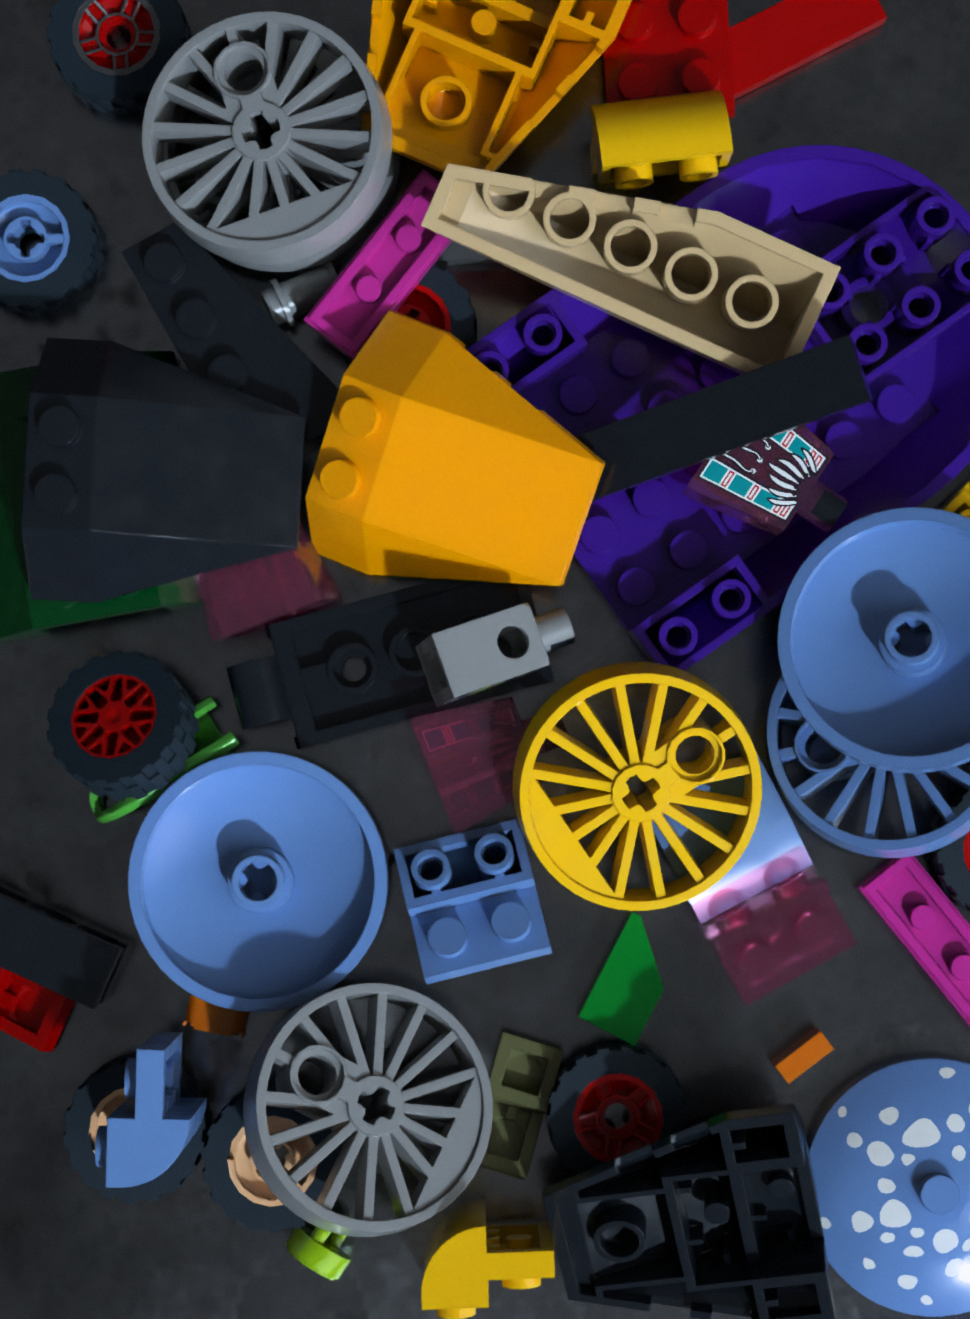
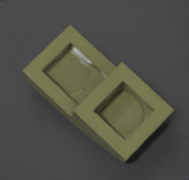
M502 1032L488 1075L493 1098V1119L488 1147L479 1167L522 1180L527 1178L542 1120L548 1111L550 1092L552 1088L554 1089L564 1050Z

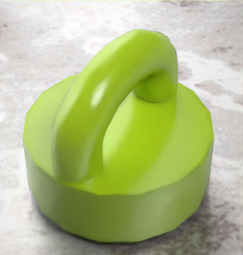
M305 1226L297 1228L285 1243L287 1251L295 1259L317 1274L332 1281L340 1279L351 1261V1258L340 1249L346 1235L329 1232L319 1227H315L314 1230Z

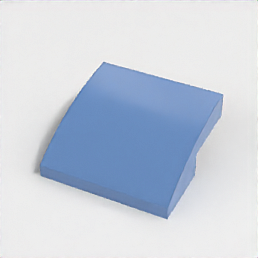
M759 756L758 760L762 778V801L756 828L748 846L732 869L708 890L687 900L700 924L813 865L799 833ZM744 775L705 783L694 789L742 797ZM678 804L725 835H728L738 815ZM665 814L699 866L718 849L709 841ZM652 822L654 836L669 862L670 869L675 878L680 879L689 874L658 827Z

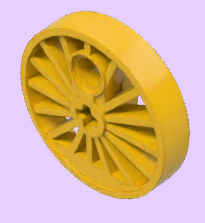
M624 662L600 667L580 675L560 688L542 705L532 718L518 747L513 770V799L518 822L527 843L547 871L560 884L574 894L604 907L627 911H649L677 905L696 897L712 887L732 869L748 846L756 828L762 801V778L758 756L747 728L731 704L716 689L695 675L676 667L652 662ZM652 683L641 737L636 741L625 685ZM668 686L692 693L677 716L660 725ZM610 688L612 690L623 746L621 749H619L586 700L590 696ZM707 703L725 718L712 728L702 718L698 717ZM576 707L609 757L606 759L556 727L557 722L568 711ZM735 735L741 757L725 760L723 743ZM690 736H701L706 739L705 749L698 759L691 762L676 760V750L684 739ZM547 738L598 772L536 762L535 760L543 742ZM635 775L644 782L647 788L643 794L638 796L629 789L626 783L630 777ZM744 775L742 797L694 789L705 783ZM538 780L590 789L550 798ZM678 804L738 815L728 835H725ZM591 808L569 824L562 816V814ZM665 814L709 841L718 849L699 866ZM652 822L658 827L689 874L680 879L663 883ZM602 825L585 849L579 839ZM639 828L650 887L626 889ZM620 832L609 884L597 865Z

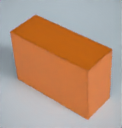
M814 1026L771 1059L770 1062L789 1084L833 1051L834 1048L823 1033Z

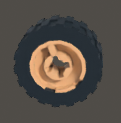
M135 1053L128 1054L122 1059L117 1060L115 1058L105 1063L86 1078V1081L77 1088L71 1097L73 1102L66 1109L63 1121L66 1122V1132L62 1134L64 1147L67 1146L70 1154L68 1161L72 1169H77L83 1177L81 1181L89 1189L92 1186L100 1191V1196L110 1200L118 1198L124 1200V1203L136 1204L138 1200L148 1199V1202L160 1199L165 1192L170 1190L172 1193L180 1187L201 1160L203 1146L208 1138L207 1132L211 1126V1121H208L207 1112L210 1107L207 1100L205 1114L197 1132L175 1162L164 1173L138 1186L106 1188V1167H97L95 1162L97 1129L99 1126H107V1118L126 1100L124 1094L125 1066L128 1058H136ZM182 1066L181 1097L203 1098L199 1090L201 1085L194 1076L191 1078L183 1071L185 1067Z
M268 1085L267 1091L277 1092L276 1085ZM303 1087V1089H304L305 1091H307L308 1093H310V1094H314V1093H315V1092H313V1091H311V1090H309V1089ZM244 1090L236 1095L229 1104L224 1106L207 1132L208 1138L203 1146L201 1159L205 1160V1167L202 1170L204 1183L208 1182L211 1189L209 1195L215 1205L219 1203L226 1211L224 1215L233 1222L238 1220L246 1224L245 1228L254 1231L266 1229L270 1230V1233H282L283 1229L293 1227L295 1230L306 1225L307 1222L284 1206L271 1192L257 1170L249 1151L243 1119ZM266 1106L269 1134L313 1120L291 1108ZM327 1129L282 1144L287 1149L285 1164L282 1165L285 1171L288 1172L333 1130ZM344 1142L296 1184L315 1202L323 1189ZM282 1145L276 1146L274 1149H279Z

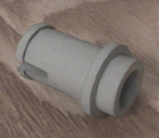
M329 261L323 264V266L304 272L281 283H278L276 278L269 280L270 287L260 291L269 317L277 325L286 322L288 327L294 326V318L309 313L338 277L332 263Z

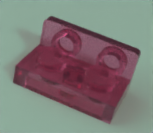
M800 872L785 879L770 890L774 897L773 900L753 911L748 903L742 904L714 921L719 930L706 937L746 1006L858 944L829 893L831 888L825 878L815 875L807 879L805 873Z

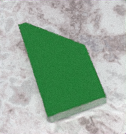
M630 911L577 1013L579 1018L633 1046L639 1040L664 991L640 914Z

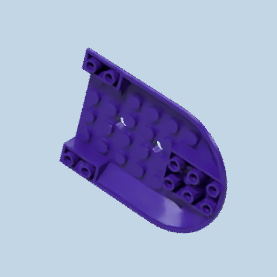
M802 145L782 148L753 156L730 166L673 204L721 212L840 266L841 269L803 351L846 335L852 336L873 401L794 429L826 455L828 459L816 476L811 475V478L806 477L804 481H801V485L798 486L799 491L796 492L798 504L786 522L698 478L697 476L707 461L591 503L573 557L622 627L652 663H660L686 671L781 604L803 562L815 548L833 533L853 521L873 513L897 508L918 507L950 483L970 462V215L945 189L924 174L902 162L878 153L853 147ZM555 289L547 292L466 349L491 371H497L512 383L510 387L536 409L544 410L575 437L741 375ZM864 296L871 299L879 310L878 322L873 324V321L869 320L865 323L858 321L850 309L852 298ZM769 439L767 440L773 447L771 451H766L764 443L761 441L748 446L761 454L764 458V463L762 464L756 462L755 458L757 456L742 449L729 452L747 469L755 467L757 469L756 475L743 472L732 461L722 456L716 457L766 487L788 492L793 491L785 490L775 485L767 473L769 472L788 483L795 484L777 475L770 469L767 463L772 462L796 477L788 468L776 460V458H785L792 461L801 470L791 455ZM825 490L847 503V506L833 527L811 513Z

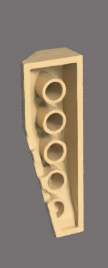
M450 163L445 168L421 223L422 227L741 375L803 351L841 269L840 266L718 211L682 207L651 199L599 192L595 189L537 181L528 177Z

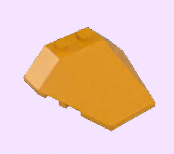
M372 0L367 66L380 85L388 105L393 133L392 151L444 173L448 163L496 172L613 43L632 0ZM371 111L362 114L361 131H372Z
M388 311L343 374L305 496L313 552L367 575L547 586L563 585L606 462L544 410L536 409L510 387L512 383L497 371H491L465 349L466 345L451 332L396 311Z

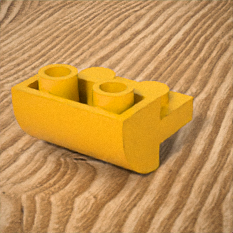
M720 90L590 105L593 131L590 157L592 173L598 174L599 183L615 182V188L627 190L649 186L654 183L653 177L679 174L680 180L684 182L708 180L719 174L718 169L727 168L733 154L728 111L724 96Z
M486 1198L466 1202L451 1210L436 1225L427 1244L421 1287L422 1310H436V1315L444 1319L468 1318L476 1314V1308H489V1280H501L502 1287L508 1289H530L540 1286L541 1278H555L554 1246L549 1223L487 1224Z

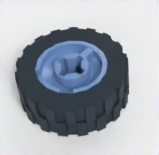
M21 169L8 171L9 174L0 177V306L12 314L17 315L18 312L25 313L28 317H41V314L51 313L55 315L64 312L63 308L70 304L75 306L81 301L83 293L88 288L92 289L97 281L96 273L98 268L102 267L104 255L101 253V244H104L103 233L97 225L98 220L92 209L79 192L70 187L67 181L57 175L55 178L50 177L42 170L32 169V172H23ZM28 234H38L44 240V243H37L30 250V256L27 257L20 249L21 240Z

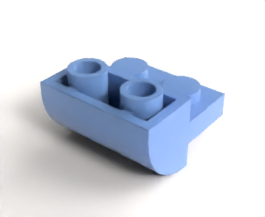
M518 818L393 849L406 908L411 919L422 972L427 985L552 954Z
M156 1032L137 1049L136 1058H128L126 1061L124 1075V1094L126 1100L107 1118V1126L98 1127L96 1134L95 1162L97 1167H106V1188L138 1186L160 1176L175 1162L195 1135L203 1120L207 1098L181 1097L183 1032Z

